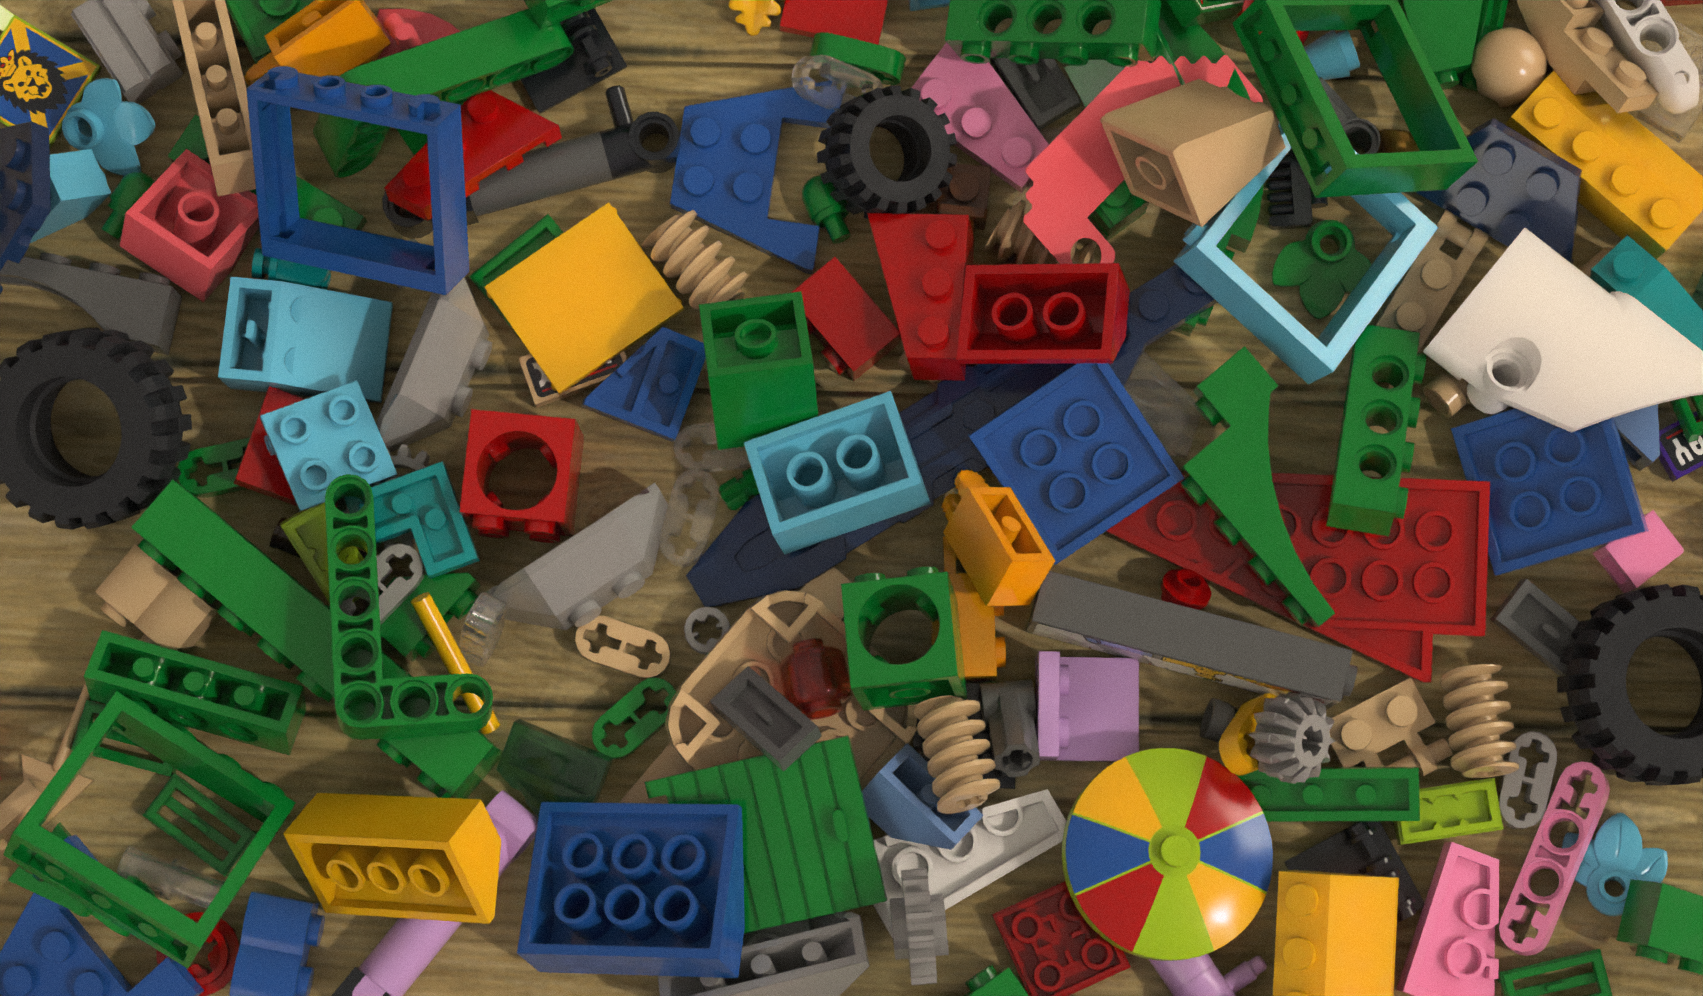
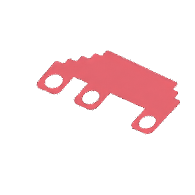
M1223 55L1217 63H1211L1206 56H1202L1195 64H1191L1185 56H1180L1174 62L1185 83L1201 79L1218 87L1228 86L1235 68L1248 92L1250 100L1255 103H1263L1261 94L1228 55ZM1159 56L1153 63L1138 60L1137 65L1125 67L1025 168L1026 174L1033 181V186L1026 192V198L1032 204V209L1023 217V222L1060 264H1073L1071 260L1072 246L1082 238L1091 239L1098 244L1101 250L1100 263H1113L1115 260L1114 248L1087 218L1124 180L1100 119L1108 112L1181 86L1173 65L1169 64L1163 56Z

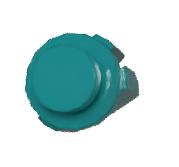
M256 248L254 251L252 278L263 279L264 275H268V280L284 281L321 289L328 288L331 281V270L262 256V248Z

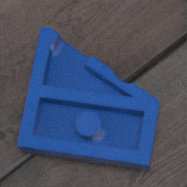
M662 327L584 398L581 407L673 442L676 440L706 358L704 343Z

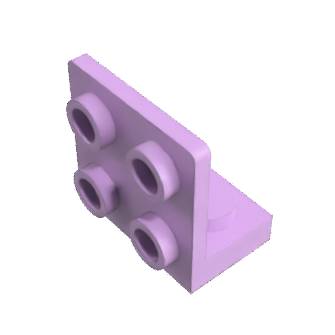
M1039 651L1035 657V703L1037 716L1035 730L1040 761L1116 762L1125 756L1139 752V661L1133 658L1060 657V652Z

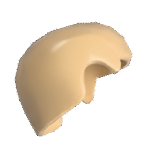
M1506 27L1489 32L1484 35L1473 52L1471 70L1476 79L1477 91L1479 95L1496 101L1499 108L1519 104L1525 101L1546 78L1547 59L1539 42L1523 30Z

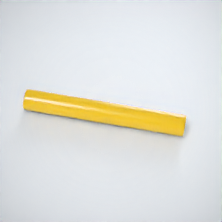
M426 592L415 597L411 604L449 674H473L430 593ZM473 693L461 694L471 714L476 713L482 708L483 701L479 696ZM493 710L487 725L480 729L483 735L495 731L500 726Z

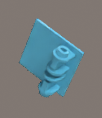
M358 381L260 416L267 433L264 436L267 450L271 456L276 454L300 512L325 503L327 487L331 481L339 476L346 474L357 475L365 479L369 485L397 475V471Z

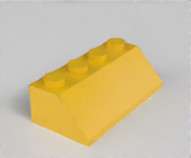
M1555 71L1536 88L1505 124L1581 169L1578 202L1622 240L1628 235L1656 260L1670 248L1703 210V176L1631 114L1628 112L1617 113L1597 91L1574 95Z
M317 793L283 833L325 913L490 924L495 917L501 838L481 799Z
M1304 870L1279 871L1273 996H1394L1399 878Z

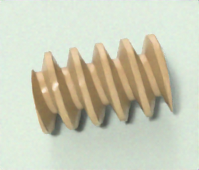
M1020 200L1011 209L1008 208L983 250L987 252L999 243L997 259L1001 262H1005L1016 253V264H1060L1024 224L1023 217L1026 207L1024 200ZM1076 241L1071 249L1073 264L1094 263L1096 261L1094 255L1097 243L1090 241L1079 250L1076 248Z
M695 210L671 217L658 226L642 243L641 246L643 248L653 247L651 258L655 263L667 262L663 270L666 277L669 279L680 277L677 281L676 289L681 294L693 292L689 298V305L694 310L699 309V304L738 300L744 297L745 293L741 290V287L746 281L748 274L744 271L731 277L728 272L736 261L733 256L717 261L715 258L723 244L719 240L706 246L702 243L710 229L707 225L695 230L690 228V225L698 215Z
M1478 664L1452 669L1441 676V687L1444 690L1450 691L1443 698V706L1447 710L1453 711L1445 720L1446 727L1455 731L1448 739V746L1458 752L1451 758V767L1456 771L1463 772L1461 775L1464 777L1489 778L1519 770V763L1504 761L1502 755L1514 751L1517 747L1514 742L1500 740V734L1514 728L1512 722L1497 719V714L1511 709L1510 702L1495 700L1494 694L1509 688L1508 682L1492 679V674L1502 670L1500 665Z
M951 695L930 698L918 703L913 709L914 716L920 720L917 724L918 734L925 739L922 743L923 754L930 758L927 763L928 774L936 778L932 782L933 794L940 798L937 802V811L943 814H955L974 809L988 799V794L995 792L1001 786L998 779H983V775L995 769L996 766L995 761L992 759H978V755L990 749V742L988 740L973 739L974 735L985 730V722L974 719L968 720L969 716L980 710V703L976 700H963L961 697Z

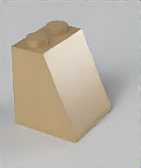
M1201 79L1106 113L1100 119L1130 193L1200 227H1203L1286 148L1278 127V118L1268 105L1262 102L1255 103L1236 95L1227 87H1218Z

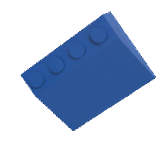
M541 802L517 954L537 971L548 973L738 978L745 930L742 807L740 805Z

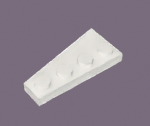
M1042 790L978 809L984 816L952 850L895 839L888 835L875 839L874 844L884 881L887 901L873 904L892 939L890 899L903 898L901 870L926 868L930 895L942 894L946 910L1062 842L1066 819L1049 790Z

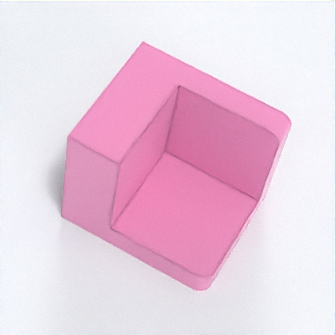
M1654 510L1644 515L1648 532L1604 544L1593 552V555L1623 593L1639 587L1679 557L1684 551L1681 544Z

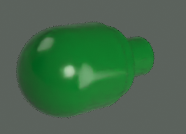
M132 172L125 175L109 197L111 200L107 206L112 208L113 211L101 229L119 240L122 235L125 213L155 182L153 178L143 172Z
M816 175L804 184L802 201L811 221L815 222L820 228L826 227L833 244L841 243L851 236L844 220L849 214L845 210L847 201L836 202L830 195L835 190L831 182L823 184L821 176Z

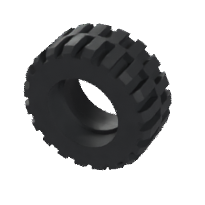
M82 328L43 335L42 339L30 340L18 347L16 350L17 356L5 358L0 364V484L5 483L10 489L5 498L16 508L29 505L31 507L28 512L30 518L41 523L55 520L57 528L70 530L83 526L86 529L102 527L140 514L142 509L148 508L172 479L174 481L178 480L181 471L175 464L188 458L191 446L190 443L182 441L183 432L192 429L191 414L182 415L180 401L186 400L187 396L182 385L172 386L168 377L174 373V370L165 359L153 361L150 357L153 355L154 349L142 340L129 342L127 333L117 330L100 331L99 328ZM73 380H86L101 389L113 403L120 419L122 437L118 455L110 469L98 476L84 474L72 467L60 454L53 440L51 431L52 408L59 392L68 382Z
M1668 584L1623 593L1615 596L1613 600L1602 602L1590 611L1591 618L1589 620L1578 623L1571 633L1572 637L1576 640L1575 644L1564 647L1560 658L1561 663L1568 664V672L1566 676L1557 677V692H1567L1569 705L1560 708L1564 723L1574 721L1579 730L1571 737L1580 749L1591 748L1594 752L1591 761L1603 770H1616L1617 778L1628 782H1645L1646 785L1657 786L1700 782L1703 778V595H1700L1698 587L1684 584L1670 587ZM1652 637H1666L1684 648L1696 664L1701 679L1702 692L1697 713L1683 731L1673 735L1659 734L1646 726L1633 710L1627 694L1626 674L1630 659L1637 647L1644 640Z

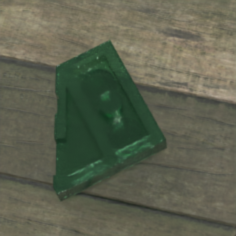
M518 719L513 722L496 770L512 788L519 790L524 795L526 804L539 817L541 802L597 803L614 758Z

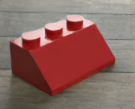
M1120 264L966 265L956 361L958 364L1113 363L1126 338L1130 289Z

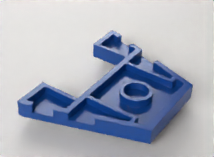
M829 80L685 106L680 134V150L676 160L670 200L671 208L682 214L695 210L698 214L695 220L728 236L730 234L771 257L776 256L794 265L796 269L804 273L814 274L820 226L768 219L782 124L791 123L830 128L826 121L832 113L837 111L840 81Z
M77 835L68 836L64 839L65 842L98 861ZM36 893L32 894L0 951L1 996H199L204 992V989L186 967L169 957L165 958L137 985L132 987L68 908Z

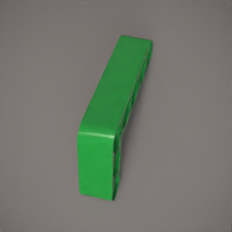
M525 9L360 65L346 71L339 77L343 78L345 82L364 86L385 85L390 87L392 91L410 95L431 94L437 96L440 101L454 103L553 68L568 59L574 52V48L560 22L540 30L530 10ZM320 113L313 128V135L335 177L344 178L364 170L373 163L390 127Z
M346 474L337 477L331 481L326 489L325 512L334 699L339 728L345 735L359 740L461 734L479 731L490 720L493 706L492 689L484 678L467 673L383 679L373 493L367 481L357 475ZM348 496L357 497L364 503L359 511L351 514L339 511L336 508V504L339 500ZM351 546L359 547L367 553L363 561L354 565L342 562L338 555L342 550ZM352 597L363 598L370 605L365 613L358 616H349L343 613L340 607L344 601ZM355 648L365 649L373 656L370 663L361 668H351L346 665L343 657L348 651ZM473 693L481 698L483 706L476 713L465 714L457 710L454 706V701L461 694ZM413 696L425 699L430 706L428 711L419 717H408L402 713L399 707L405 699ZM356 700H366L375 707L373 715L362 721L349 718L345 710L349 704Z

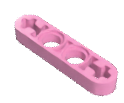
M1583 761L1573 763L1565 768L1561 774L1501 917L1499 925L1500 937L1509 949L1519 955H1536L1544 950L1548 944L1608 800L1610 792L1609 782L1600 768L1592 763ZM1586 775H1592L1591 781L1597 787V791L1595 794L1585 793L1579 805L1582 812L1588 813L1587 818L1582 819L1571 810L1560 809L1564 802L1570 807H1574L1578 793L1571 786L1573 781H1583ZM1562 821L1573 822L1578 826L1579 837L1576 843L1564 849L1554 846L1550 839L1552 828ZM1541 869H1551L1558 874V888L1550 896H1537L1531 890V878L1534 873ZM1526 897L1533 904L1549 908L1546 916H1543L1537 910L1535 911L1531 925L1538 931L1535 939L1526 937L1522 944L1517 943L1518 935L1512 931V927L1515 922L1524 924L1531 910L1527 906L1521 905L1523 898Z

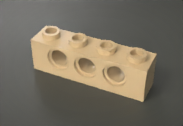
M172 0L217 196L256 189L247 88L225 0Z

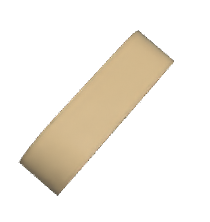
M598 616L588 624L578 627L576 631L575 642L577 649L585 659L592 663L645 680L647 678H659L666 673L671 664L672 655L669 645L663 637L654 632L606 616ZM600 626L607 627V636L612 640L621 642L619 650L602 646L598 654L592 653V644L585 640L588 632L597 633ZM648 642H653L656 644L655 651L662 656V660L659 664L650 663L647 670L641 669L639 658L626 653L628 645L645 649Z

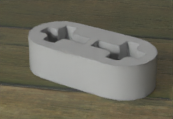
M391 545L377 556L378 587L383 591L379 596L380 625L407 599L424 578L425 567L421 556L409 545ZM408 555L412 557L413 561L410 563L409 568L414 573L413 576L407 581L402 577H398L386 587L382 582L392 573L393 569L388 564L390 559L394 556L400 560L405 559ZM354 597L348 598L340 607L343 613L349 616H353L352 614L357 608L352 602Z
M1532 731L1518 735L1510 741L1516 743L1517 748L1506 753L1504 761L1519 763V770L1501 775L1497 786L1502 823L1511 829H1525L1536 825L1542 819L1546 810L1557 762V750L1554 742L1547 735ZM1531 742L1536 743V752L1543 755V762L1533 764L1529 777H1526L1524 773L1527 761L1524 757L1519 756V749L1529 747ZM1522 784H1525L1527 787L1524 802L1532 805L1531 813L1521 814L1518 820L1514 818L1515 809L1507 806V800L1518 797Z

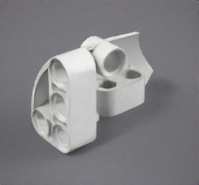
M1527 228L1521 231L1423 351V353L1460 381L1463 378L1468 382V398L1475 408L1483 413L1497 414L1511 406L1571 433L1635 410L1690 396L1703 395V351L1634 297L1620 291L1608 293Z

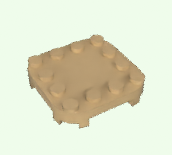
M780 590L762 596L740 615L678 687L668 705V713L665 719V728L669 734L671 745L694 770L763 755L761 751L715 712L710 702L715 695L749 666L818 726L822 736L816 742L849 735L862 790L904 745L910 743L917 730V717L913 714V709L916 705L863 711L850 687L845 623L824 605V602L812 595L787 590ZM870 646V654L873 657L879 655L882 658H884L873 647Z

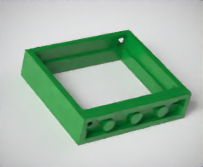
M1255 0L1232 23L1315 198L1446 190L1478 162L1398 0ZM1373 20L1379 29L1376 33L1371 25ZM1360 30L1420 151L1355 154L1296 31ZM1331 166L1332 170L1326 175L1325 170Z
M116 691L17 826L3 855L188 969L285 822L296 802L286 797L285 793L277 785L266 781L262 782L243 770L240 764L232 757L225 754H217L198 742L196 737L187 729L173 726L156 716L142 701L128 698ZM111 729L263 822V825L198 923L41 827Z

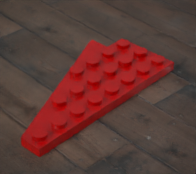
M1272 473V481L1281 517L1295 552L1313 584L1335 612L1334 615L1319 627L1314 628L1308 621L1302 625L1303 627L1424 683H1431L1433 635L1485 636L1490 481L1400 478L1399 487L1408 488L1404 518H1394L1389 536L1326 526L1334 475ZM1369 477V478H1372V479H1380V478H1383V477ZM1180 482L1105 531L1175 566L1193 570L1199 573L1205 580L1297 623L1281 603L1287 598L1285 593L1274 581L1267 586L1260 580L1247 563L1253 558L1250 552L1241 542L1232 546L1214 525V522L1220 518L1207 502L1198 506L1185 492Z

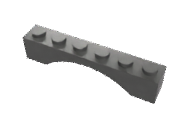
M41 253L40 259L23 256L19 264L7 260L1 269L0 284L33 287L56 294L83 308L96 320L104 331L117 330L127 333L129 342L142 340L151 346L155 353L169 355L183 298L172 286H169V279L151 273H140L138 279L120 276V269L101 263H90L89 269L70 266V259L51 253Z

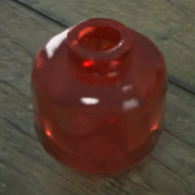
M820 638L807 639L793 644V653L783 658L778 665L784 697L810 720L829 717L843 710L842 704L852 694L843 652L836 647L824 646L823 640Z

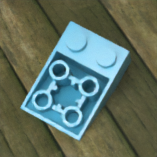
M231 277L218 378L230 389L267 392V389L271 386L293 395L316 396L358 381L366 401L382 403L393 303L284 281Z

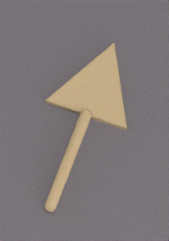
M86 683L53 765L21 754L24 781L29 778L46 782L48 785L66 761L86 700H90ZM78 775L41 827L44 828L95 780Z

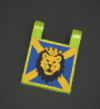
M0 5V31L2 32L0 35V123L9 127L32 121L49 128L50 149L62 131V122L68 109L82 100L85 87L95 80L102 67Z

